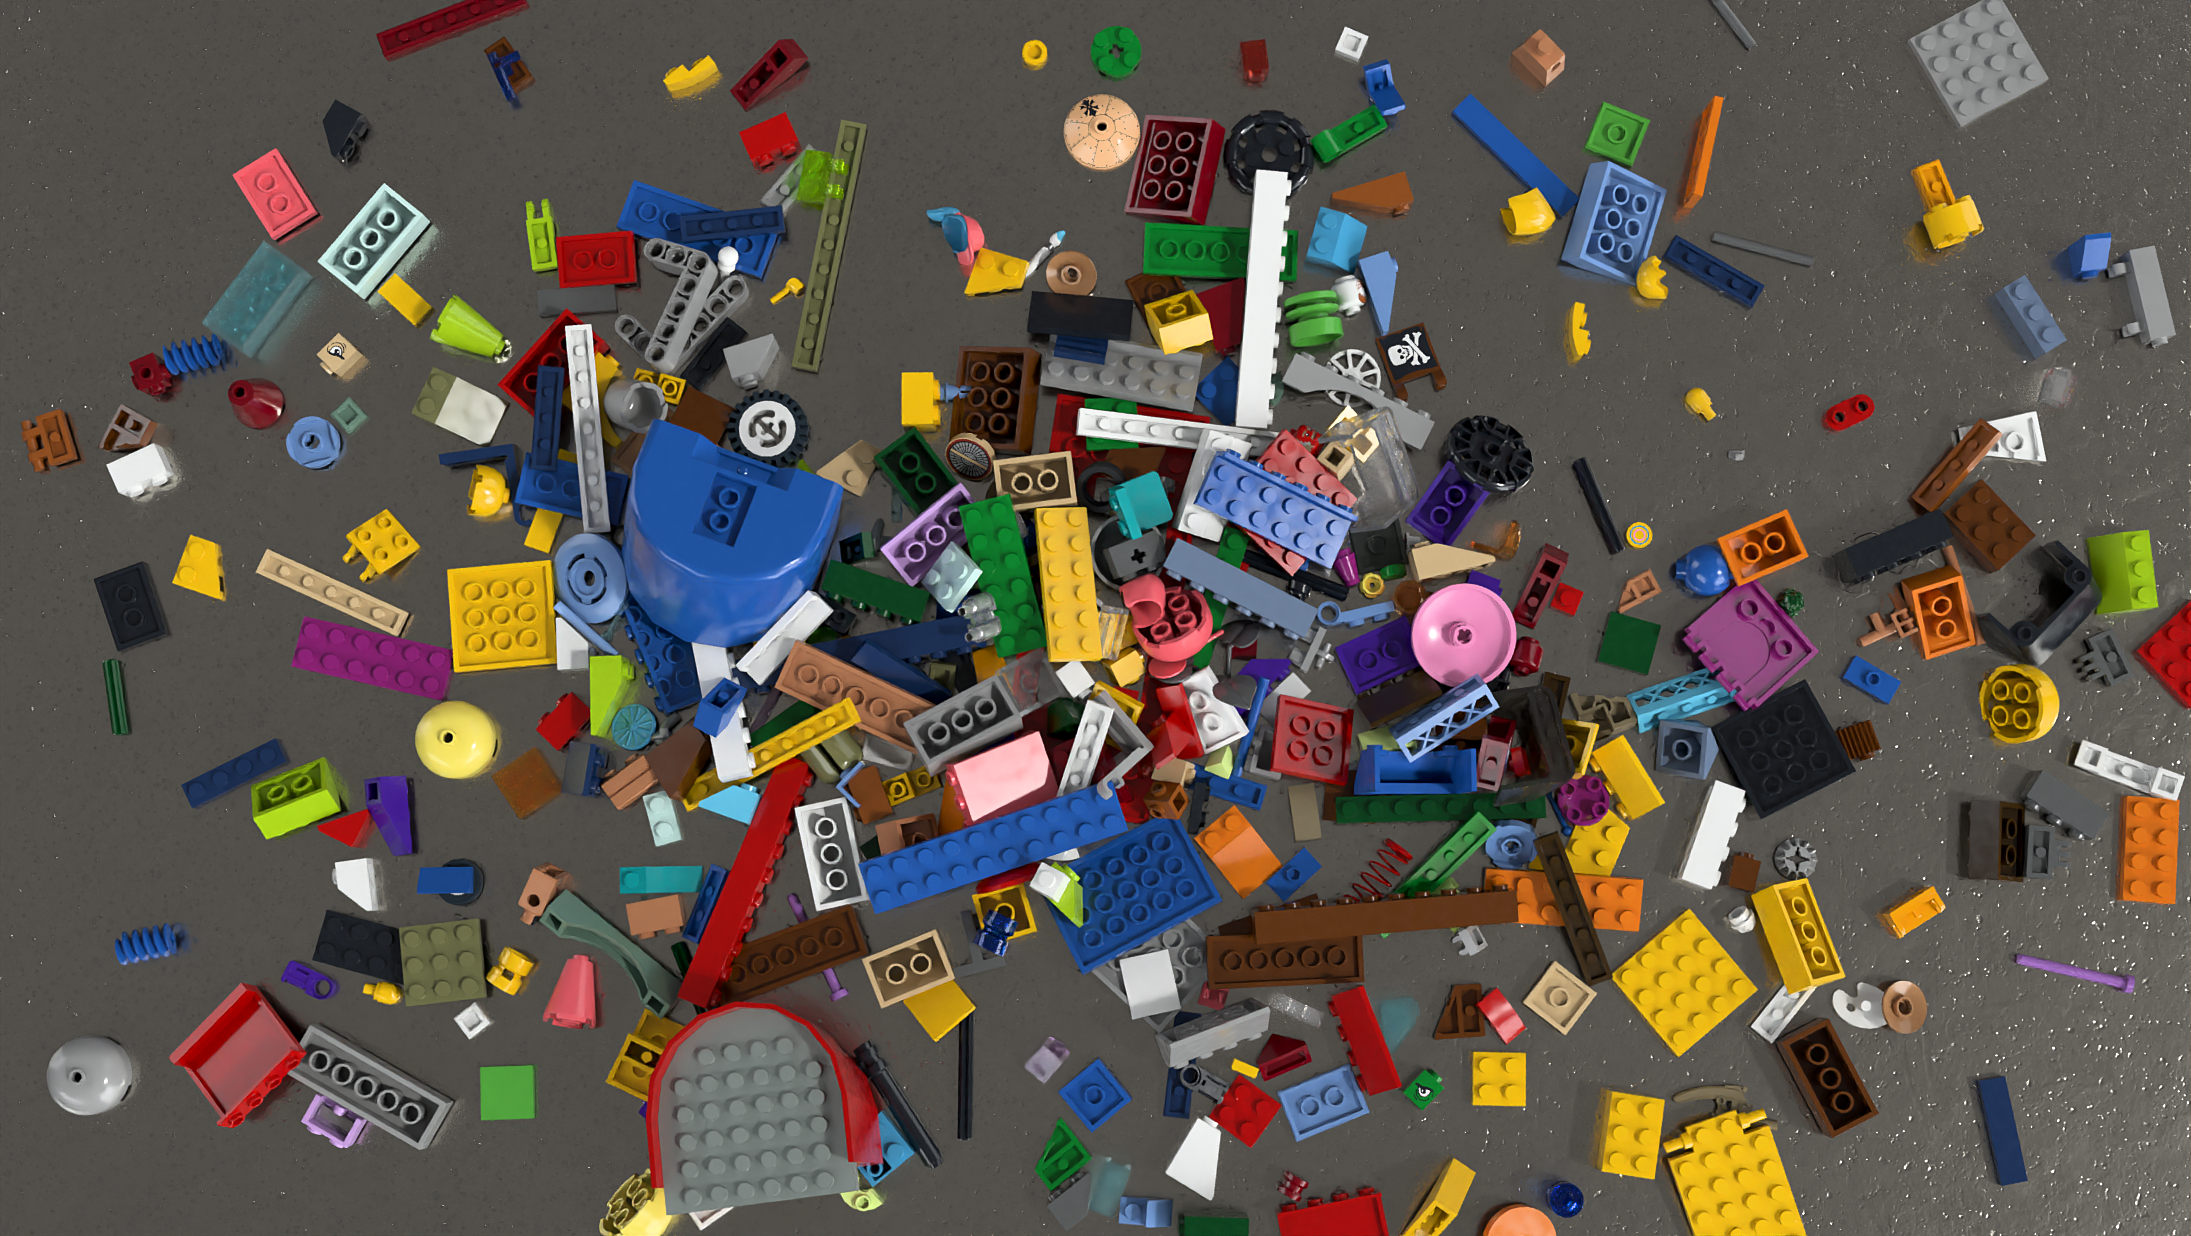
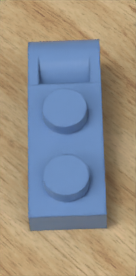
M1392 600L1341 613L1336 603L1326 601L1318 607L1319 610L1315 618L1318 624L1323 627L1349 624L1350 628L1364 625V620L1374 618L1375 622L1389 619V614L1393 613L1395 608ZM1323 608H1331L1335 613L1334 619L1331 621L1324 620L1321 616V610Z

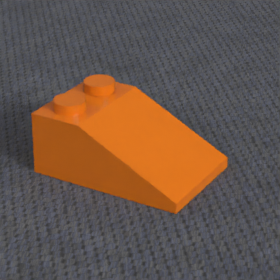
M1787 509L1716 539L1738 587L1808 557Z
M1952 565L1901 580L1905 602L1909 608L1910 617L1914 619L1912 621L1914 627L1919 629L1916 635L1926 660L1976 644L1963 578Z
M1235 805L1193 839L1242 899H1245L1283 867Z

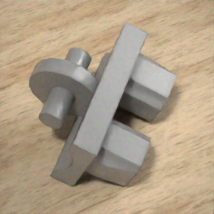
M1310 627L1305 638L1299 637V639L1311 645L1307 652L1296 647L1293 648L1288 659L1294 665L1300 667L1298 671L1306 674L1314 656L1318 657L1315 662V666L1318 668H1322L1325 660L1333 662L1334 657L1328 654L1332 647L1331 644L1325 642L1322 650L1318 649L1327 629Z

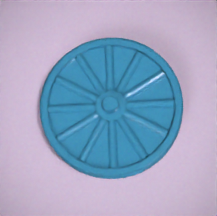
M640 704L627 705L619 710L613 719L611 726L612 737L620 747L626 750L641 749L651 741V736L656 731V720L653 713L647 707Z

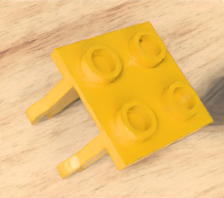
M385 509L346 534V538L352 546L343 556L342 560L348 563L350 558L354 559L361 552L369 561L367 568L359 577L362 582H365L367 577L371 578L375 572L379 575L417 551L420 546L394 516Z

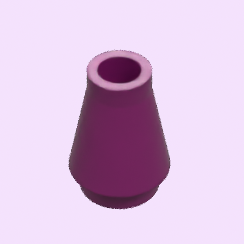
M1349 547L1339 550L1333 567L1347 587L1359 583L1361 580L1358 575L1354 552H1351Z

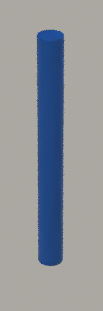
M1264 676L1259 678L1257 690L1247 718L1246 726L1249 733L1241 739L1231 774L1236 777L1242 776L1270 681L1269 678Z

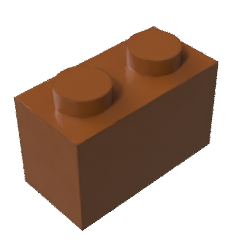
M876 765L860 770L844 787L861 805L860 808L853 807V812L857 821H862L865 826L895 815Z

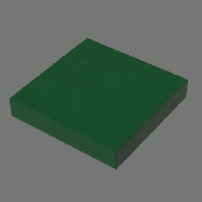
M1611 611L1597 662L1647 676L1661 625Z

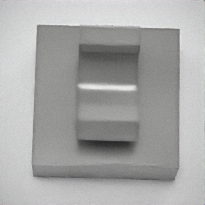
M1466 926L1452 940L1453 943L1459 940L1463 941L1465 948L1459 952L1460 955L1469 953L1471 956L1488 946L1478 926Z

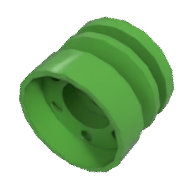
M1308 291L1288 298L1283 302L1284 310L1289 311L1285 315L1286 320L1298 321V323L1288 327L1291 346L1307 347L1320 345L1343 337L1341 318L1328 316L1339 309L1338 304L1333 303L1337 300L1335 291Z

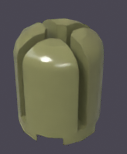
M847 729L800 753L818 778L825 784L840 782L842 779L839 776L844 770L854 768L860 761L862 762L864 757L862 748Z

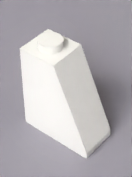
M1205 1115L1203 1119L1198 1116L1196 1117L1167 1166L1165 1173L1211 1201L1214 1196L1221 1131L1216 1128L1218 1123Z

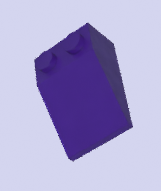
M1450 459L1405 520V522L1434 543L1451 546L1491 493L1482 490V486L1476 483L1472 485L1455 470L1456 464L1454 461H1450Z

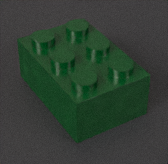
M913 427L873 457V464L915 518L958 484L916 427Z

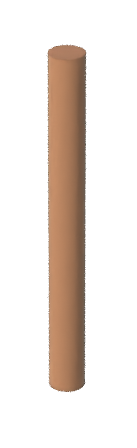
M1950 545L1942 548L1947 564L1952 565L1962 575L1953 546ZM1963 578L1976 642L1975 646L1986 642Z

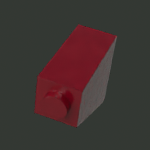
M1244 277L1196 294L1208 312L1213 335L1210 343L1215 356L1222 354L1223 357L1235 354L1237 348H1240L1245 289Z

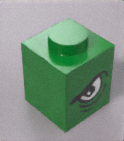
M1422 1068L1403 1087L1401 1092L1423 1111L1444 1089L1440 1084L1443 1079L1434 1070L1430 1069L1427 1072Z

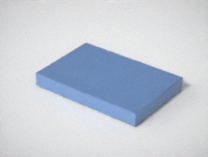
M1350 1063L1277 1091L1296 1142L1370 1113Z

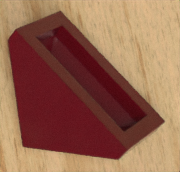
M1277 1034L1271 1035L1257 1060L1264 1082L1312 1062L1305 1041Z

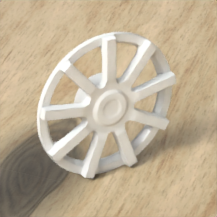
M1348 349L1335 354L1328 361L1327 364H1334L1342 372L1341 376L1346 378L1348 374L1362 381L1360 385L1368 388L1374 386L1379 389L1381 381L1380 369L1369 354L1356 349ZM1351 354L1363 356L1357 367L1352 365ZM1347 355L1348 368H1344L1336 359ZM1367 359L1374 369L1361 372L1360 369ZM1376 374L1375 385L1363 380L1365 376ZM1326 390L1329 397L1342 406L1357 407L1366 403L1363 400L1350 403V394L1347 393L1345 400L1342 401L1334 396L1338 391Z

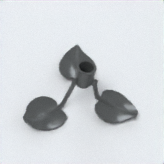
M1235 620L1221 627L1224 633L1218 637L1219 641L1228 644L1226 676H1216L1219 682L1213 686L1212 692L1213 696L1221 702L1250 710L1257 690L1256 681L1248 675L1240 674L1231 677V654L1233 646L1246 648L1252 645L1259 637L1261 628L1258 621ZM1192 656L1186 659V667L1178 675L1171 678L1155 679L1165 683H1181L1189 679L1193 671L1197 672L1200 669L1198 666L1193 665L1194 657Z

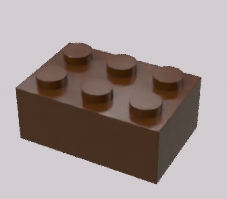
M1982 479L1972 483L1942 511L1952 535L1989 574L1999 571L2036 536Z

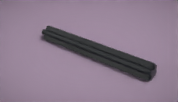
M1248 549L1245 550L1242 562L1249 564L1250 567L1285 580L1291 579L1310 586L1314 591L1341 601H1345L1348 596L1349 587L1301 569H1298L1293 576H1288L1269 557Z
M974 1011L959 1022L958 1140H971Z

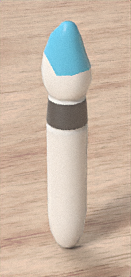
M1065 231L1054 233L1044 247L1029 261L1030 265L1025 277L1029 276L1049 256L1054 248L1060 245Z

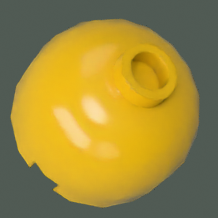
M476 464L477 470L473 471L468 493L472 504H467V514L488 517L498 512L502 503H508L510 489L505 488V479L499 471L489 466Z

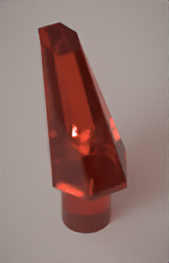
M1151 750L1139 762L1140 769L1137 776L1140 779H1147L1149 772L1154 771L1155 766Z

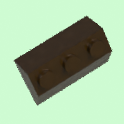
M1416 667L1404 673L1406 678L1399 682H1396L1395 678L1381 684L1382 690L1374 694L1372 690H1368L1358 695L1359 701L1355 702L1354 706L1366 730L1370 731L1443 695L1441 689L1424 670L1420 671Z
M1971 800V807L1968 811L1970 833L1968 835L1969 860L1967 862L1969 879L2023 883L2025 805L2004 801Z

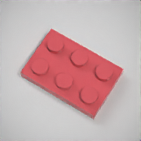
M277 148L233 174L234 179L273 240L278 239L318 214Z

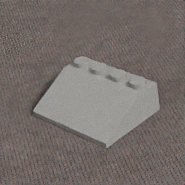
M1251 997L1157 1033L1155 1037L1163 1060L1168 1067L1179 1069L1189 1064L1188 1060L1196 1057L1201 1060L1212 1056V1051L1234 1048L1240 1040H1255L1262 1036L1261 1032L1268 1030L1270 1009L1269 1006Z

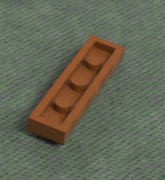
M1980 418L1911 498L1930 513L1938 510L2003 434Z

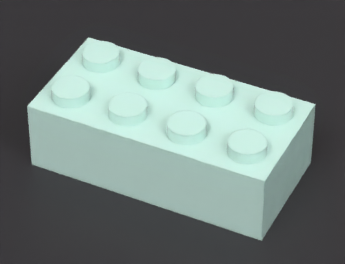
M384 183L317 262L365 300L430 221Z

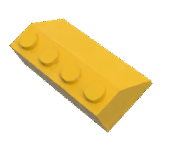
M1807 878L1772 885L1751 895L1789 995L1846 977Z

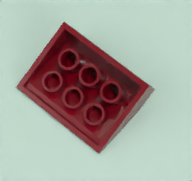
M1146 115L1124 212L1176 224L1205 226L1226 129L1211 118Z

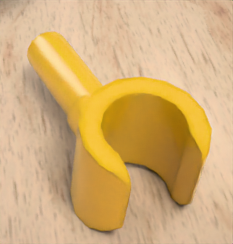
M791 278L786 283V287L772 296L770 300L774 304L790 291L797 296L803 291L805 285L799 279Z

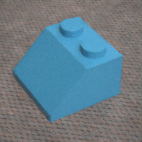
M1320 206L1305 262L1354 275L1368 226L1345 213Z

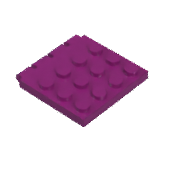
M1757 579L1739 587L1736 584L1684 630L1687 635L1682 639L1693 653L1701 649L1703 653L1698 656V659L1711 673L1716 669L1720 671L1715 678L1728 693L1734 689L1737 691L1732 698L1744 711L1749 707L1754 710L1819 652Z

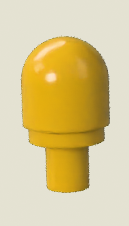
M1692 388L1688 391L1686 401L1697 414L1702 413L1708 421L1716 416L1710 407L1713 403L1703 389Z
M382 981L378 982L377 985L369 983L364 985L363 993L373 995V1000H377L380 1003L395 1004L401 997L400 988L392 983Z

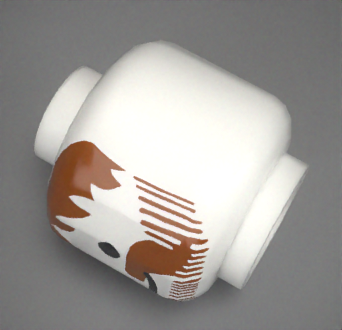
M1354 275L1335 280V284L1331 287V291H1335L1337 295V300L1334 303L1338 304V311H1345L1346 315L1359 313L1361 311L1360 307L1367 302L1363 282L1360 279H1355Z

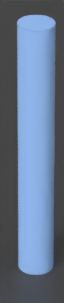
M559 601L555 605L554 610L607 656H616L619 653L565 604Z

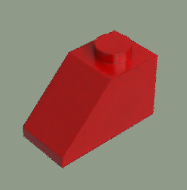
M1174 711L1166 717L1164 714L1158 716L1151 723L1153 728L1147 734L1148 740L1154 746L1151 754L1157 770L1176 758L1193 737L1191 731Z

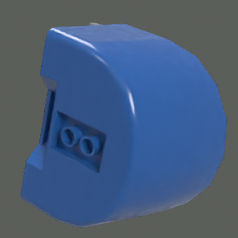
M653 419L633 465L626 508L622 559L630 593L653 623L686 642L727 648L759 641L808 590L814 589L836 533L844 488L834 481L798 468H777L718 447L700 433L660 419Z

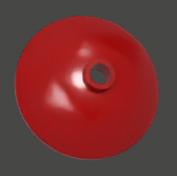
M1035 861L981 879L975 888L976 893L984 894L1030 881L1034 878L1042 861Z

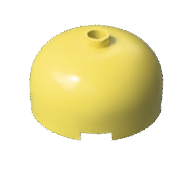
M447 701L434 706L422 717L415 734V746L420 760L431 772L445 778L465 779L478 774L490 763L493 758L497 734L491 718L481 708L464 701ZM450 733H451V734L453 735V740L449 743L450 738H451V735H450Z
M646 1169L645 1174L641 1176L632 1175L619 1187L607 1204L610 1209L606 1218L600 1219L599 1230L603 1236H660L666 1230L673 1215L666 1216L664 1189L652 1188L650 1169ZM627 1197L632 1199V1205L625 1201Z

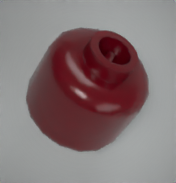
M1522 636L1516 640L1513 655L1508 663L1509 667H1513L1515 675L1527 677L1528 674L1538 672L1544 653L1538 640L1527 636Z

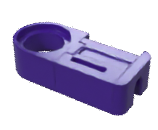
M297 960L288 963L281 977L282 982L290 983L305 990L304 993L319 1000L332 997L336 991V983L333 978ZM320 980H325L329 983L330 989L326 995H320L316 990V985Z

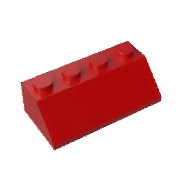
M1358 984L1330 995L1331 1002H1328V1006L1332 1016H1338L1341 1026L1337 1027L1342 1042L1347 1041L1351 1051L1347 1052V1056L1351 1066H1357L1360 1076L1356 1077L1361 1091H1367V1094L1371 1096L1401 1087V1081L1364 986Z

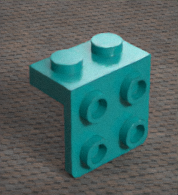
M1155 471L1108 488L1110 505L1113 511L1117 512L1120 520L1118 521L1120 532L1131 540L1142 537V531L1173 518V513L1159 474Z

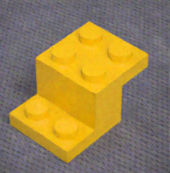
M645 1008L635 1031L628 1034L606 1083L647 1102L650 1077L668 1041L685 1026L665 1016L661 1020Z

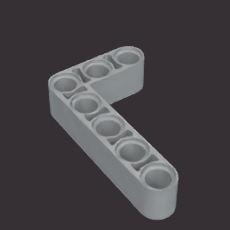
M653 238L644 246L645 256L657 269L680 276L645 351V358L659 373L666 374L674 369L717 277L718 268L703 251L663 239Z
M735 275L728 277L706 299L695 322V325L699 321L707 322L705 330L701 332L695 331L694 325L688 337V347L682 350L674 369L666 373L667 375L672 376L715 333L724 320L730 317L746 301L749 296V288L743 278ZM736 284L742 285L741 293L737 295L730 293L732 286ZM716 303L725 304L724 310L720 313L712 312L713 306ZM621 315L615 321V331L654 369L646 360L645 351H642L640 348L644 341L651 340L652 334L633 316ZM627 323H633V331L624 334L622 332L623 326Z

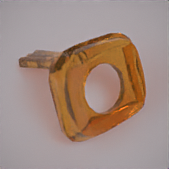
M1511 520L1508 536L1503 546L1499 547V549L1473 541L1471 546L1501 556L1505 560L1512 559L1519 546L1521 526L1517 520Z

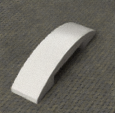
M2085 740L2081 741L2073 764L2118 784L2172 801H2177L2185 776L2160 767L2155 768L2110 752L2105 747Z

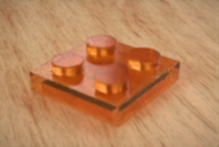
M533 747L491 776L521 820L559 795L562 790V785L537 747Z

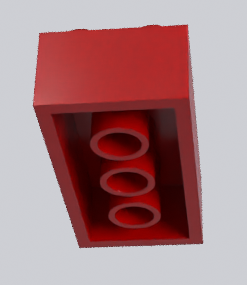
M567 308L497 384L533 417L535 412L538 365L565 368L563 391L570 385L565 326L585 324ZM592 331L594 356L598 352L604 355L610 347Z

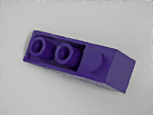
M384 776L364 779L366 806L392 855L412 854L406 776Z

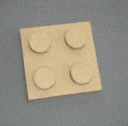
M1553 961L1522 1003L1563 1035H1566L1597 993L1559 963Z

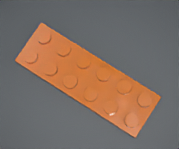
M1485 867L1483 890H1490L1492 885L1508 884V888L1517 891L1519 922L1512 923L1565 926L1544 871ZM1574 873L1594 928L1639 932L1643 891L1642 878Z

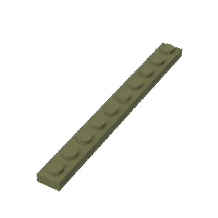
M841 119L791 365L794 369L818 373L867 125Z

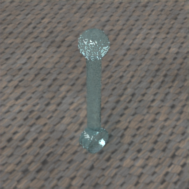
M626 600L619 605L620 610L615 615L608 630L604 631L601 635L607 642L613 638L612 632L623 611L629 607V603Z

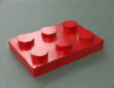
M633 231L556 237L559 286L561 289L637 283Z

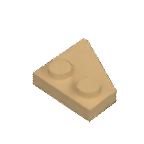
M860 440L819 469L816 475L840 484L844 490L861 498L877 468L873 464V457L882 450Z

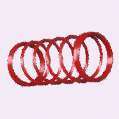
M1386 838L1384 840L1385 844L1399 857L1383 849H1377L1379 856L1390 868L1373 860L1369 861V865L1383 880L1367 872H1361V877L1375 892L1357 883H1352L1353 889L1361 898L1363 895L1355 886L1373 895H1378L1379 898L1383 899V895L1363 874L1374 878L1388 887H1392L1391 883L1376 870L1372 863L1385 868L1397 876L1401 875L1382 856L1380 851L1406 865L1409 864L1408 861H1412L1413 856L1400 845ZM1344 895V897H1352L1355 901H1361L1351 895Z

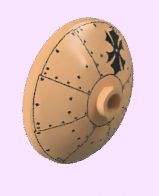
M1093 95L1081 100L1071 109L1065 121L1064 139L1068 151L1076 161L1091 169L1108 170L1122 165L1133 155L1139 143L1140 126L1135 112L1126 102L1111 95ZM1104 124L1107 128L1104 131H1099L1097 126Z

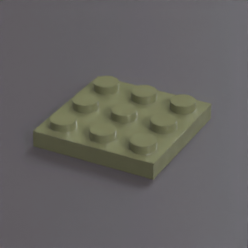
M480 919L399 928L406 1007L487 997Z

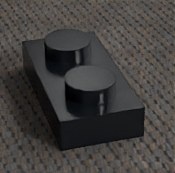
M1196 776L1188 823V833L1198 834L1199 826L1204 827L1206 812L1202 811L1203 801L1208 802L1210 786H1206V778Z

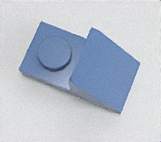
M1121 1196L1119 1223L1145 1225L1148 1228L1171 1227L1173 1200Z

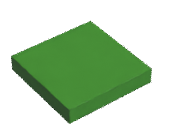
M1603 101L1583 150L1631 168L1650 120Z
M534 1065L480 1067L481 1120L535 1118Z

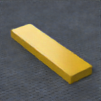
M563 449L559 450V460L578 464L577 454ZM537 508L524 545L550 554L564 514Z

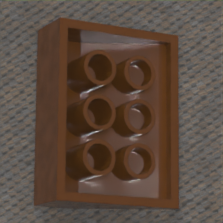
M959 346L955 386L960 389L961 385L971 386V390L960 391L961 393H969L968 397L960 399L959 393L954 397L949 442L960 433H972L977 435L976 438L986 440L993 448L994 453L1031 455L1042 354L1030 347Z

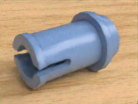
M945 382V385H940V400H945V403H948V400H954L958 393L960 399L968 397L969 393H961L960 391H970L971 386L961 385L960 389H958L955 385H948V382Z

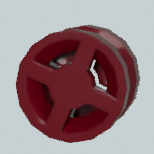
M1286 1171L1284 1182L1279 1184L1276 1190L1300 1202L1302 1198L1301 1193L1303 1189H1307L1309 1183Z

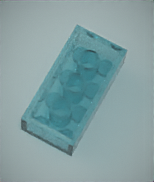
M263 241L202 321V324L239 351L252 358L313 276Z

